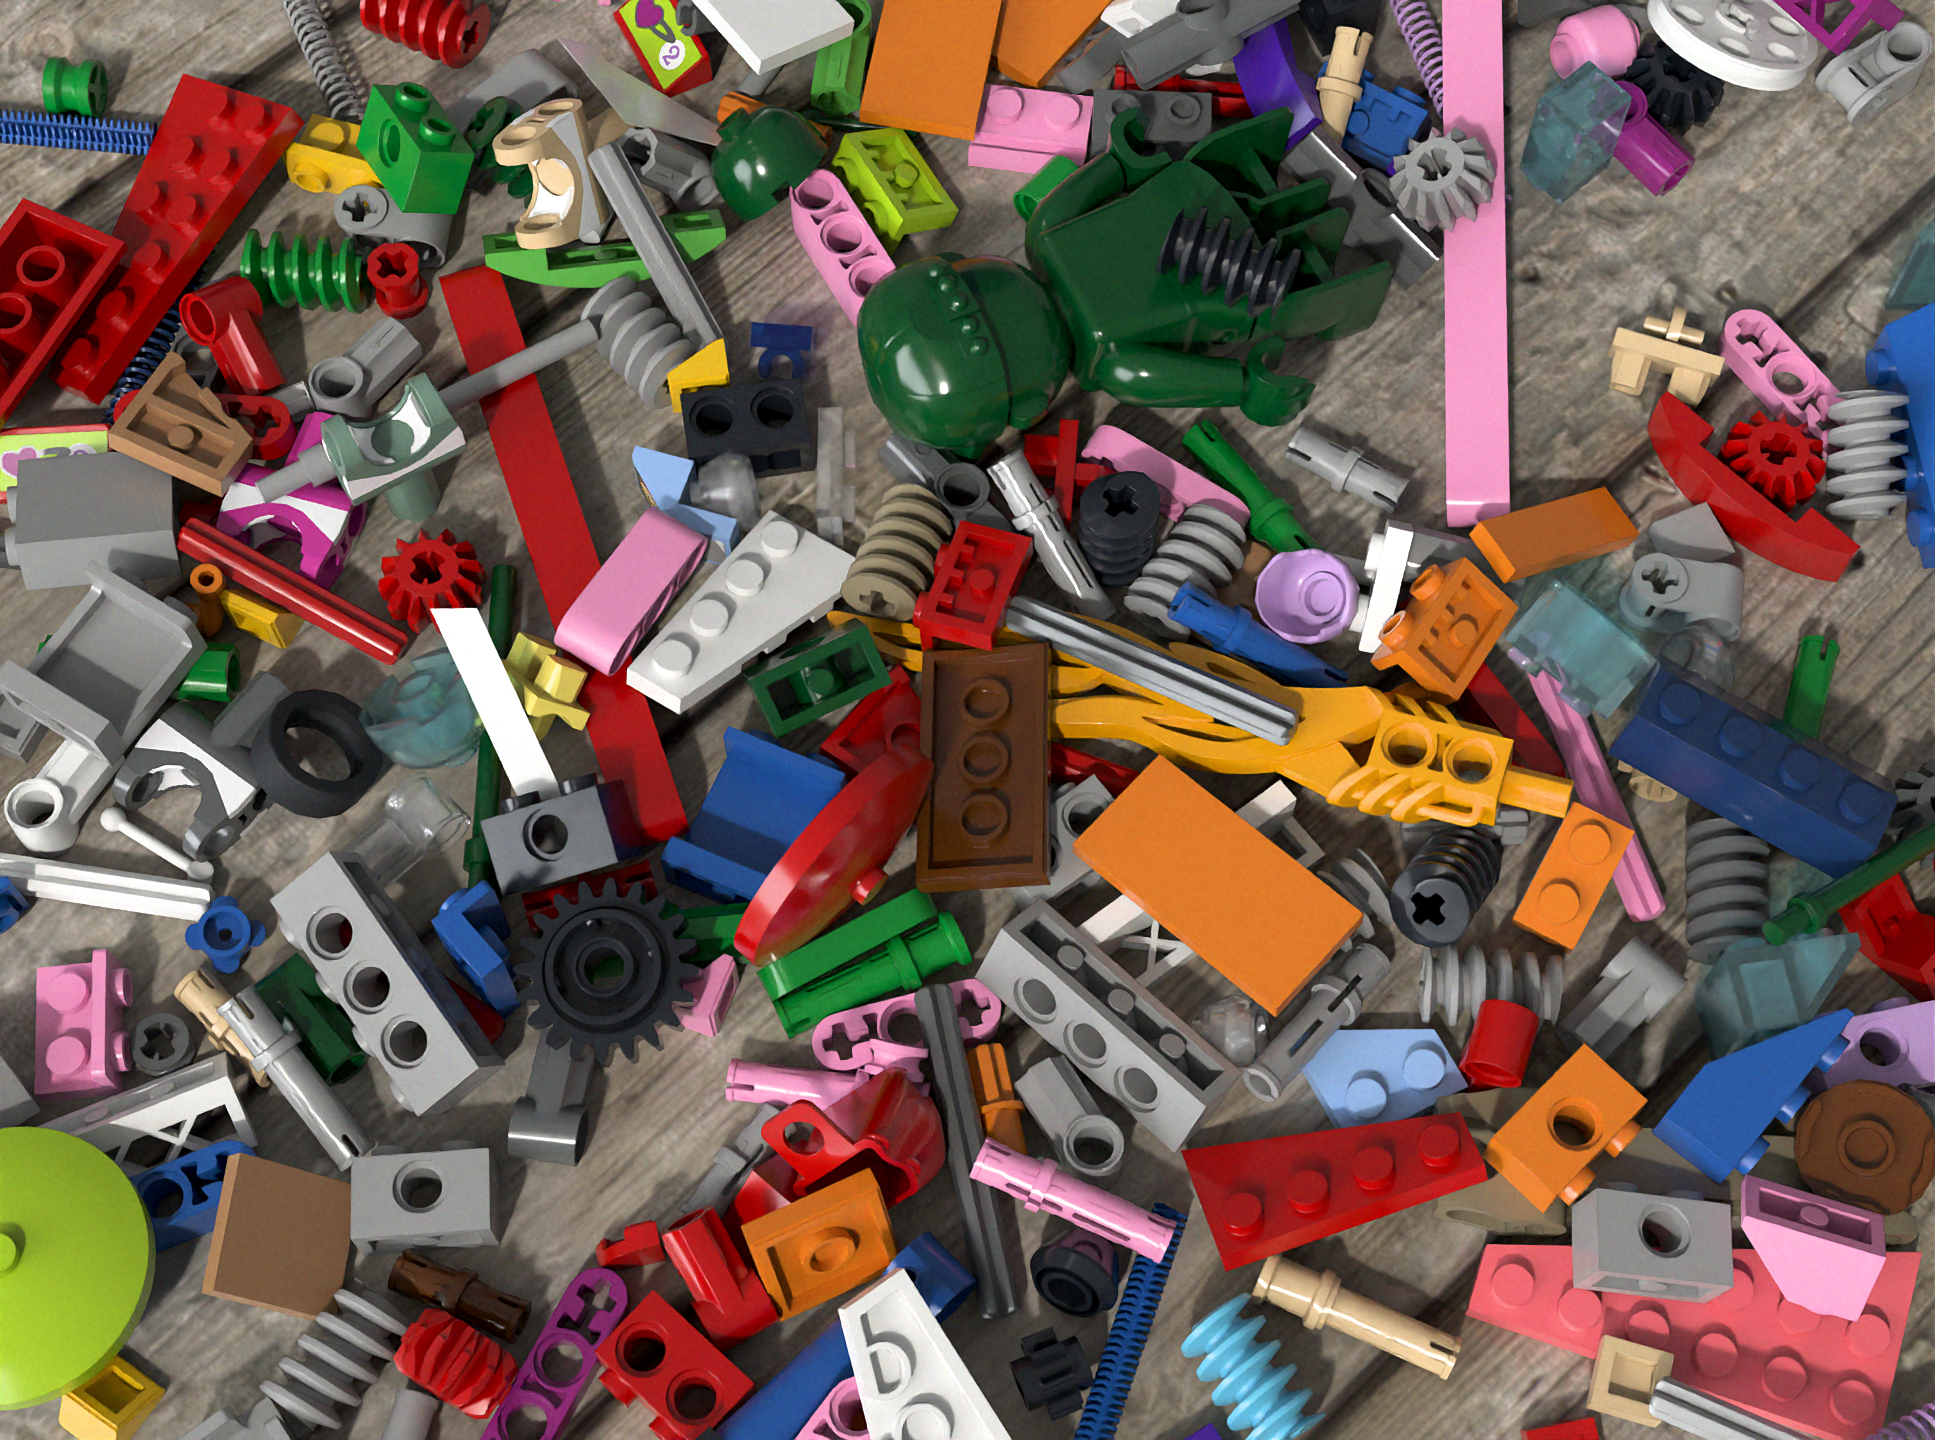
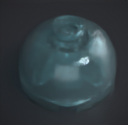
M441 647L410 661L416 672L407 676L400 683L393 674L382 681L366 699L359 713V721L364 726V730L372 743L387 758L410 770L438 769L444 766L454 768L464 764L475 755L479 748L478 742L486 731L449 648Z

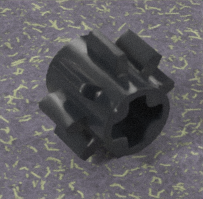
M1051 1326L1021 1338V1349L1024 1356L1009 1362L1027 1410L1031 1412L1046 1406L1051 1420L1054 1421L1083 1409L1082 1404L1084 1401L1080 1391L1094 1386L1095 1382L1085 1353L1076 1336L1074 1335L1058 1342Z

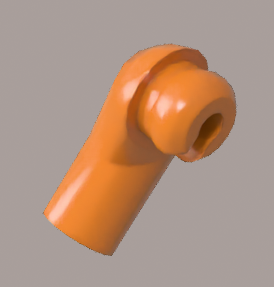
M201 564L190 575V582L198 596L199 603H187L184 605L196 614L198 621L195 626L200 634H206L208 638L215 635L222 627L225 609L219 597L229 587L221 571L215 565Z

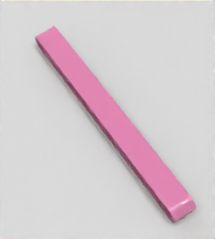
M1442 0L1443 138L1456 126L1465 133L1467 139L1476 137L1477 141L1483 144L1487 152L1486 159L1491 161L1495 170V181L1488 185L1492 193L1491 203L1474 205L1477 212L1476 222L1462 216L1456 219L1453 233L1444 229L1446 504L1448 528L1476 527L1482 520L1511 513L1502 0Z

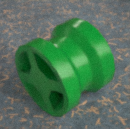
M50 57L46 62L42 80V95L47 112L51 113V115L58 113L61 116V114L66 115L70 111H79L86 118L93 116L95 119L101 117L105 110L108 95V80L103 63L100 60L86 59L81 64H72L66 57Z

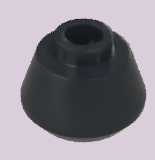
M1069 1228L1036 1250L1030 1260L1031 1276L1037 1292L1057 1310L1071 1316L1089 1318L1108 1312L1114 1307L1118 1299L1120 1258L1114 1249L1112 1241L1084 1228Z

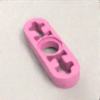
M1752 309L1740 310L1732 314L1728 318L1718 340V352L1720 357L1725 358L1724 362L1774 416L1785 410L1787 424L1794 427L1808 421L1809 432L1805 438L1823 440V452L1820 457H1828L1833 453L1845 450L1828 443L1827 433L1833 428L1822 431L1817 426L1819 421L1823 424L1834 421L1828 417V408L1833 404L1844 401V399L1835 396L1840 391L1768 315ZM1739 335L1744 339L1754 336L1759 342L1757 346L1753 342H1747L1742 345L1737 339ZM1761 359L1766 363L1764 368L1759 366ZM1779 372L1792 373L1801 380L1804 390L1797 394L1784 393L1774 385L1772 376ZM1812 398L1817 400L1814 407L1809 403ZM1834 421L1839 427L1845 425Z
M1110 425L1099 426L1081 453L1082 460L1086 464L1103 465L1113 469L1116 473L1128 470L1144 472L1155 483L1160 494V513L1177 523L1182 522L1183 513L1192 504H1206L1217 508L1239 523L1243 531L1251 519L1248 507L1239 498L1117 427Z
M965 979L948 984L953 990L958 1014L961 1013V1002L967 999H973L977 1008L988 1007V1010L981 1013V1024L977 1026H970L966 1017H958L965 1049L988 1042L994 1037L1000 1026V999L977 979ZM915 993L838 1012L824 1018L817 1025L812 1037L814 1058L819 1069L856 1074L858 1068H865V1063H869L874 1059L873 1049L869 1047L870 1041L854 1045L852 1047L853 1057L848 1060H840L837 1051L825 1052V1049L834 1046L833 1035L846 1033V1037L850 1042L869 1038L867 1024L877 1022L878 1038L894 1041L888 1034V1027L891 1021L901 1014L908 1013L917 1016L914 1001ZM923 1039L913 1045L924 1047Z

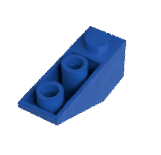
M1844 1008L1706 1063L1652 1131V1134L1718 1185L1722 1183L1733 1169H1736L1745 1176L1771 1145L1760 1135L1772 1119L1776 1117L1786 1125L1811 1094L1808 1089L1801 1085V1082L1816 1066L1826 1074L1851 1041L1843 1036L1841 1031L1855 1014L1848 1008Z

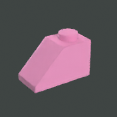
M1745 1174L1741 1183V1227L1786 1300L1802 1305L1818 1314H1832L1857 1322L1886 1260L1883 1215Z

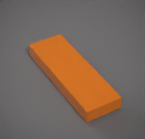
M1604 486L1482 520L1471 531L1469 536L1502 582L1506 584L1629 547L1640 533Z

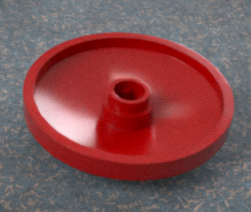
M903 743L878 757L853 778L811 821L765 879L738 925L734 937V947L756 967H765L812 940L846 912L855 901H858L862 906L867 904L880 891L889 877L883 869L899 848L917 816L934 773L933 761L912 743Z

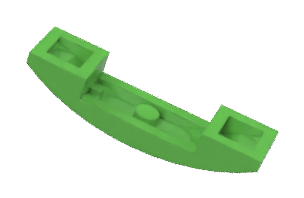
M719 209L660 215V220L685 265L708 253L726 239V229ZM515 232L482 235L486 266L524 281L568 288L603 287L609 281L619 276H629L635 282L651 278L632 242L546 251V248H521L518 245Z

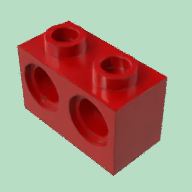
M654 1290L638 1304L594 1351L601 1366L605 1369L598 1377V1380L627 1408L637 1399L656 1418L648 1427L660 1440H695L709 1426L715 1431L757 1393L755 1383ZM651 1341L660 1343L665 1347L664 1359L655 1369L640 1372L629 1366L630 1356L638 1345ZM696 1388H705L715 1393V1406L707 1416L692 1420L683 1417L679 1413L681 1399L687 1392Z

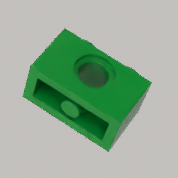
M402 82L398 85L373 84L356 147L402 213L456 214L475 152L427 87L413 82Z

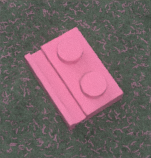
M986 84L975 139L971 141L968 149V166L1035 174L1051 157L1061 155L1070 159L1081 168L1085 165L1093 113V96Z

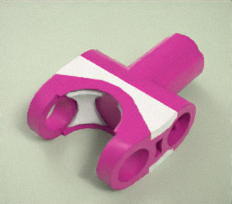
M313 412L306 415L284 467L298 461V453L318 443L323 446L320 425L321 422L333 417V415L323 412ZM247 462L225 495L216 528L257 551L267 544L277 541H292L301 545L300 553L303 554L299 574L331 590L348 563L365 522L367 501L353 506L343 487L337 486L339 480L335 477L315 488L309 483L265 504L254 482L278 470Z

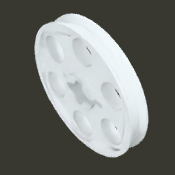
M1773 0L1648 1L1647 14L1650 23L1660 38L1671 49L1705 72L1733 84L1764 91H1782L1794 88L1804 80L1808 67L1815 61L1818 55L1817 39Z

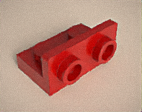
M960 521L951 543L943 542L938 550L934 565L935 580L930 592L921 591L914 607L913 627L920 630L922 652L938 650L942 639L993 651L1006 620L1007 610L1011 606L1012 599L1016 596L1033 555L1032 537L967 521Z

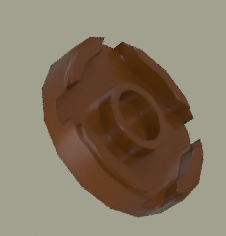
M1857 1079L1833 1086L1810 1102L1797 1124L1794 1155L1801 1179L1814 1195L1878 1213L1885 1218L1902 1213L1921 1199L1935 1176V1130L1930 1118L1925 1114L1924 1109L1913 1096L1890 1083Z

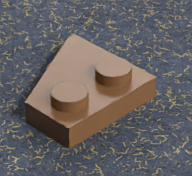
M171 350L108 431L110 448L219 497H223L253 455V438L236 419L230 418L223 412L222 403L208 387L201 389L186 372L185 360L178 353Z

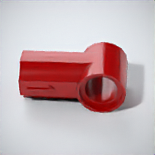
M237 275L190 292L182 297L179 313L184 329L197 344L209 347L232 394L262 396L288 383L259 326L263 317V307L259 293L250 281L245 277Z
M1489 999L1484 1000L1480 1004L1472 1033L1456 1065L1469 1086L1465 1093L1489 1091L1500 1087L1517 1088L1522 1085L1540 1025V1018L1526 1007L1505 1000Z
M711 1204L688 1212L659 1232L669 1257L694 1298L689 1302L710 1342L722 1354L780 1321L759 1278L751 1266L745 1267L716 1210Z

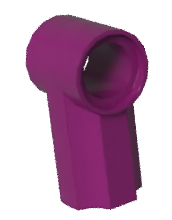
M1623 80L1611 81L1603 85L1597 92L1584 125V141L1595 153L1606 157H1615L1655 197L1658 195L1663 197L1675 188L1683 177L1691 171L1696 159L1647 112V97L1639 87Z

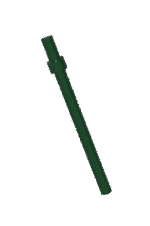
M499 564L493 567L488 633L499 657L506 660L513 642L518 570L512 565ZM482 719L472 838L466 840L464 844L463 869L469 873V888L472 889L479 882L486 880L494 889L496 873L480 821L500 815L503 764Z

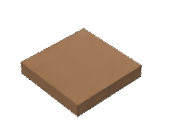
M244 1153L228 1156L201 1293L316 1321L315 1317L319 1312L323 1311L337 1316L339 1305L334 1298V1294L338 1289H342L351 1241V1183Z

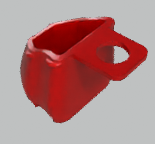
M895 1066L881 1071L824 1111L809 1100L799 1099L763 1124L761 1129L762 1138L798 1171L796 1182L793 1185L796 1195L803 1198L870 1167L879 1184L888 1211L907 1197L917 1193L939 1173L946 1158L941 1117L932 1098L922 1096L906 1076V1069ZM807 1122L815 1126L808 1139L805 1151L794 1147L787 1140L785 1128L789 1124Z

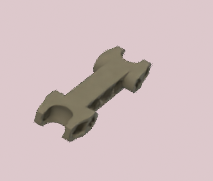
M1500 1087L1483 1092L1438 1097L1432 1108V1115L1461 1112L1472 1137H1475L1487 1146L1491 1138L1540 1088ZM1801 1105L1786 1125L1774 1117L1775 1136L1760 1135L1771 1145L1747 1175L1813 1194L1801 1179L1794 1155L1797 1124L1809 1105ZM1565 1121L1553 1123L1556 1135L1564 1143L1572 1146L1585 1144L1583 1133L1573 1123H1565ZM1643 1128L1615 1159L1604 1150L1589 1166L1597 1177L1570 1205L1573 1206L1595 1190L1599 1184L1626 1182L1638 1186V1193L1662 1196L1666 1192L1675 1190L1700 1192L1704 1195V1201L1730 1204L1731 1216L1741 1217V1183L1744 1175L1733 1169L1722 1183L1718 1185L1653 1135L1652 1131L1655 1128ZM1495 1170L1494 1177L1485 1182L1433 1199L1432 1216L1449 1222L1480 1228L1495 1235L1551 1237L1567 1232L1566 1206L1568 1205L1559 1197L1543 1214ZM1903 1211L1898 1215L1884 1218L1886 1248L1906 1246L1918 1236L1917 1216Z

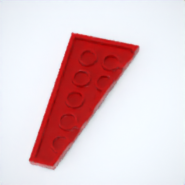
M183 73L111 234L112 237L124 241L128 250L64 339L48 375V378L62 390L98 406L305 124L304 120L292 107Z

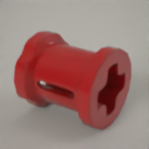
M400 242L395 244L385 243L375 248L367 258V275L371 283L376 287L375 296L378 307L385 315L391 316L394 319H408L421 313L428 305L430 294L427 282L420 275V260L416 251L411 246Z

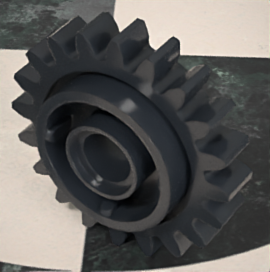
M607 878L601 897H597L588 884L583 881L579 883L578 904L572 905L565 897L558 893L553 896L555 906L559 912V916L556 919H550L548 916L540 913L533 915V919L543 931V935L540 939L523 937L519 940V944L534 956V960L513 966V972L525 980L533 981V984L519 991L516 994V999L526 1006L539 1005V1008L530 1015L527 1023L534 1030H541L553 1024L545 1043L555 1051L572 1039L570 1057L578 1063H582L589 1055L592 1047H595L599 1064L610 1068L614 1059L615 1049L620 1047L625 1057L635 1064L639 1062L640 1051L638 1043L640 1041L646 1040L653 1048L661 1052L665 1048L663 1039L659 1034L660 1027L666 1025L679 1032H683L685 1029L683 1022L674 1013V1010L677 1006H698L699 1001L689 991L683 989V985L688 982L704 979V973L699 967L686 964L684 961L696 955L701 948L695 939L677 940L690 924L683 914H678L664 920L671 903L663 894L657 896L645 906L647 890L640 882L636 881L629 889L627 896L622 898L620 886L614 878ZM606 958H622L624 961L622 978L611 987H596L593 976L597 965Z

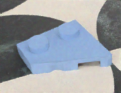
M1435 1029L1337 1030L1317 1052L1316 1056L1301 1070L1335 1129L1418 1118L1432 1111L1438 1097L1465 1093L1469 1087ZM1307 1031L1290 1048L1291 1053H1293V1051L1308 1036Z

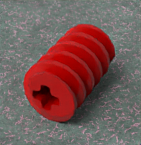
M473 0L360 1V18L364 28L374 34H383L384 37L394 43H403L405 47L414 52L422 51L428 58L441 60L442 63L452 69H461L472 62L485 44L490 29L491 14L489 7L482 3L474 9Z

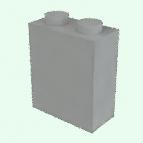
M119 451L18 460L17 486L7 487L8 513L11 523L15 524V528L5 529V548L9 565H20L26 590L90 585L92 583L84 573V569L91 561L98 563L111 572L117 566H120L140 580L182 576L181 551L176 547V540L181 530V522L179 520L181 500L177 477Z

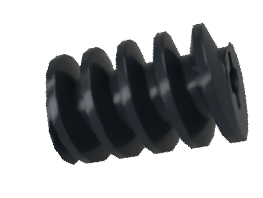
M1202 205L1191 218L1184 216L1183 208L1175 218L1161 248L1155 267L1156 272L1162 276L1167 275L1179 263L1178 281L1181 285L1190 286L1202 274L1201 292L1203 295L1211 297L1225 285L1224 303L1230 308L1235 307L1248 295V316L1258 318L1271 306L1270 322H1272L1295 278L1301 250L1295 247L1280 261L1276 259L1278 239L1271 237L1259 250L1253 248L1255 228L1248 226L1235 240L1230 238L1231 217L1226 215L1211 229L1207 227L1209 207Z
M1128 470L1098 477L1087 485L1080 497L1077 545L1094 572L1097 581L1104 587L1130 586L1138 577H1142L1143 567L1151 559H1154L1160 513V494L1155 483L1144 472Z
M1454 826L1442 828L1426 840L1391 888L1389 906L1392 919L1403 935L1414 943L1429 948L1446 947L1460 939L1499 881L1501 862L1498 850L1490 839L1475 829Z

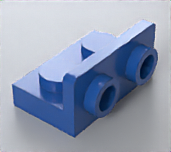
M1327 61L1324 62L1314 81L1315 86L1317 79L1325 76L1328 65ZM1363 68L1358 85L1363 89L1360 102L1353 103L1341 148L1348 155L1385 173L1393 157L1410 154L1408 148L1409 138L1417 141L1421 132H1428L1432 120L1429 112L1423 109L1426 103L1424 99L1399 86H1395L1392 93L1372 84L1375 76Z
M486 880L479 882L472 889L466 887L456 891L442 904L439 915L431 920L453 967L488 1007L500 1014L504 1020L522 1005L516 999L517 992L513 985L520 977L513 972V965L507 959L511 954L503 944V941L510 936L511 929L494 889Z

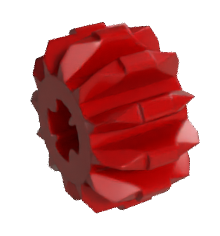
M1760 410L1750 417L1747 424L1738 421L1730 429L1726 437L1727 442L1722 444L1717 454L1719 461L1785 514L1791 512L1795 504L1804 506L1805 503L1812 499L1817 490L1815 486L1820 483L1826 471V462L1820 459L1823 452V440L1805 438L1809 432L1808 421L1796 427L1787 424L1785 410L1776 415L1773 422Z
M421 527L417 537L418 542L409 544L397 538L395 548L398 556L382 557L380 567L385 577L378 580V590L382 600L388 603L387 609L390 616L397 623L407 620L410 629L417 635L430 623H433L437 633L442 635L431 609L483 606L485 597L480 586L486 583L487 575L483 564L476 560L475 548L468 540L457 543L454 533H451L447 528L435 540H431L429 532ZM436 580L433 584H429L430 581Z
M438 1308L425 1309L416 1323L412 1322L400 1339L403 1343L393 1357L397 1369L403 1375L451 1407L474 1419L489 1418L498 1404L501 1405L511 1391L512 1386L510 1384L519 1371L516 1360L511 1353L501 1348L499 1344L483 1335L480 1331L467 1325L461 1319L459 1320Z

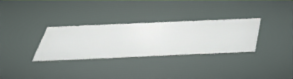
M431 609L516 795L519 796L538 790L542 802L561 796L557 780L478 609ZM557 817L554 823V832L559 842L565 846L568 839V831L564 822Z

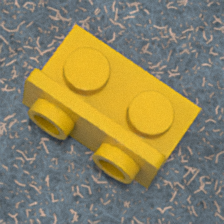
M312 113L299 143L291 142L281 155L291 183H295L309 192L321 193L326 191L339 195L343 190L356 185H367L385 189L356 147L361 128L360 125ZM363 201L364 206L369 207L368 202Z

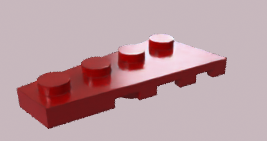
M1461 1112L1181 1150L1225 1272L1488 1180L1485 1163Z

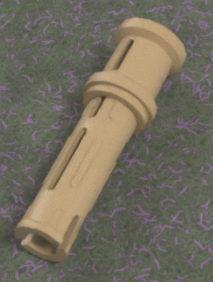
M1283 1252L1265 1259L1249 1302L1255 1305H1260L1263 1301L1301 1317L1303 1326L1311 1330L1314 1328L1321 1330L1324 1324L1433 1372L1444 1380L1448 1378L1457 1359L1454 1355L1459 1353L1463 1338L1459 1336L1454 1337L1340 1286L1342 1279L1337 1277V1273L1332 1270L1326 1269L1319 1273L1283 1257Z

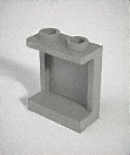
M91 561L84 569V573L92 583L89 592L26 669L7 659L0 668V691L12 706L113 767L208 646L195 626L198 617L182 602L170 596H167L162 602L146 593L148 591L147 586L128 570L117 566L111 572L98 563Z

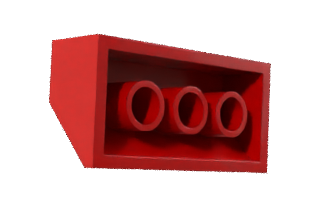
M25 198L20 201L0 229V430L128 250L124 241Z

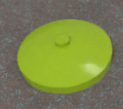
M25 1126L0 1129V1411L23 1409L52 1401L73 1391L99 1373L119 1353L137 1327L146 1308L155 1274V1235L149 1212L137 1187L114 1161L94 1145L79 1137L48 1128Z

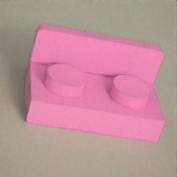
M108 948L93 950L92 962L37 968L34 1095L41 1102L122 1093L123 1071L131 1070L133 1060L130 1052V1035L127 1031H123V1008H128L132 1005L133 984L129 969L123 968Z

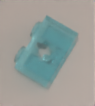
M1590 60L1539 99L1519 169L1525 173L1528 181L1536 189L1545 191L1561 205L1609 167L1632 96Z

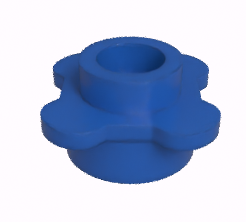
M230 896L216 898L212 902L211 909L201 916L198 923L191 924L185 932V941L188 947L192 950H202L213 960L215 971L225 975L236 972L240 967V959L251 947L261 946L266 939V929L263 923L259 920L248 919L239 909L237 900ZM228 929L232 932L230 940L223 941L220 939L219 935L222 930Z

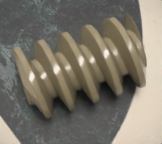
M910 483L893 485L886 490L881 506L878 507L873 522L866 532L864 542L860 545L855 561L851 563L846 580L842 582L840 588L842 597L857 611L893 621H908L913 618L917 598L921 591L927 590V581L933 578L938 550L943 542H949L953 532L950 520L943 514L940 501L932 492L921 485Z

